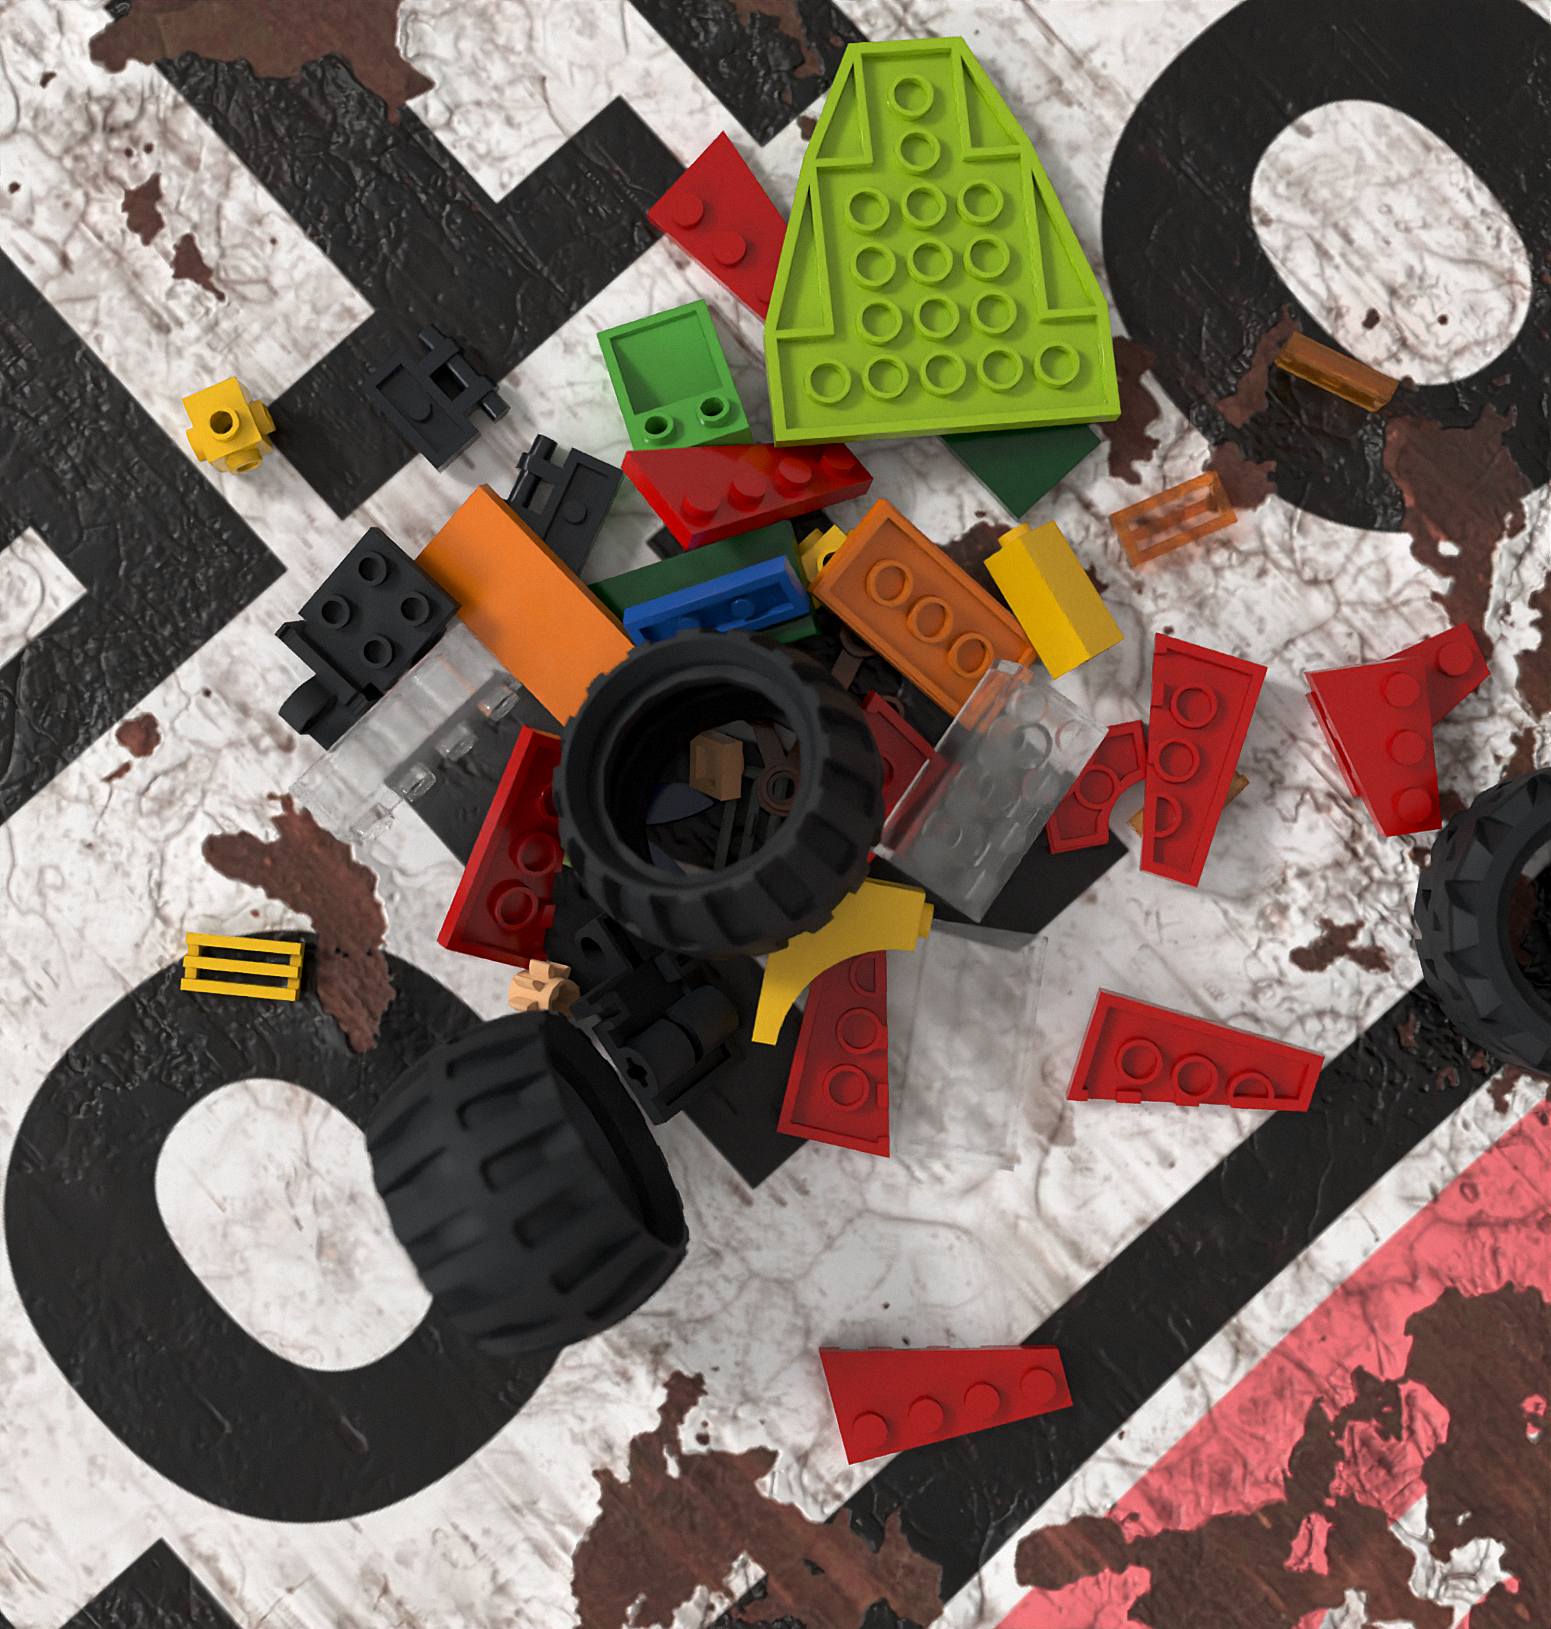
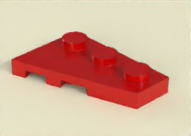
M1467 622L1382 659L1389 660L1416 655L1425 658L1432 728L1491 674ZM1311 691L1305 694L1352 797H1359L1360 793L1350 774L1352 769L1338 739H1335L1325 720L1328 717L1316 692Z
M1416 655L1304 672L1311 690L1316 692L1328 717L1325 720L1333 737L1338 739L1352 769L1350 774L1378 834L1384 837L1442 829L1425 658Z

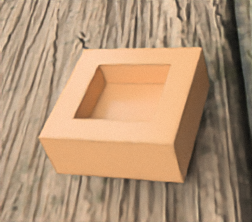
M712 729L703 731L690 741L689 787L721 801L741 798V776L744 772L743 742Z

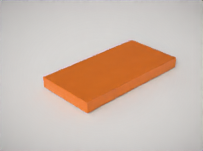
M487 483L476 488L414 560L462 605L456 612L461 621L563 726H565L569 715L576 716L579 708L588 696L586 688L601 672L609 673L615 666L628 658L626 652L636 646L623 623Z
M879 498L806 589L807 592L967 732L975 736L1039 657L1018 619L884 499Z

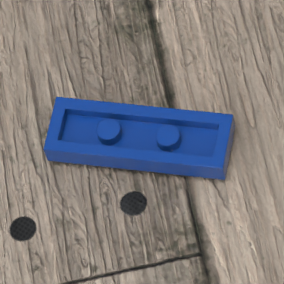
M786 555L624 609L623 626L636 646L647 640L660 642L676 637V631L690 628L711 627L727 635L729 629L755 631L809 613V595Z

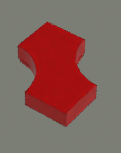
M1142 719L1085 730L1083 732V756L1075 775L1060 790L1038 799L1049 854L1108 843L1109 817L1114 804L1128 787L1145 779L1147 743Z

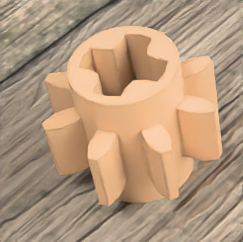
M531 959L529 970L525 969L518 972L510 983L508 1006L519 1012L548 1009L549 1012L559 1011L570 1020L573 1015L569 1010V1006L580 998V988L576 983L568 980L571 967L551 961L548 963Z

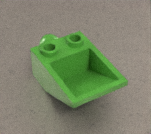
M704 299L596 333L633 450L754 444L749 423Z

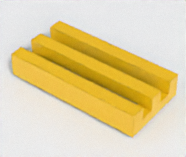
M186 932L185 944H188L187 955H184L183 967H186L185 978L181 979L180 990L289 1001L299 1000L305 943ZM202 945L291 954L290 965L201 956ZM201 968L288 977L287 987L199 979V971Z

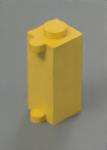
M1054 520L1033 530L1028 522L1022 523L998 539L1002 549L986 559L984 564L1053 680L1083 665L1125 639Z

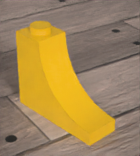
M866 877L856 894L849 892L831 912L834 919L815 934L805 931L789 939V946L786 949L768 954L752 1041L776 1045L780 1027L794 1000L814 978L836 963L855 955L879 950L915 952L917 937L928 938L933 916L934 904L924 903L926 895L924 889Z

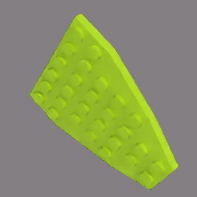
M962 36L848 43L803 158L762 335L774 448L1116 421L1121 415L1106 298L1030 139Z

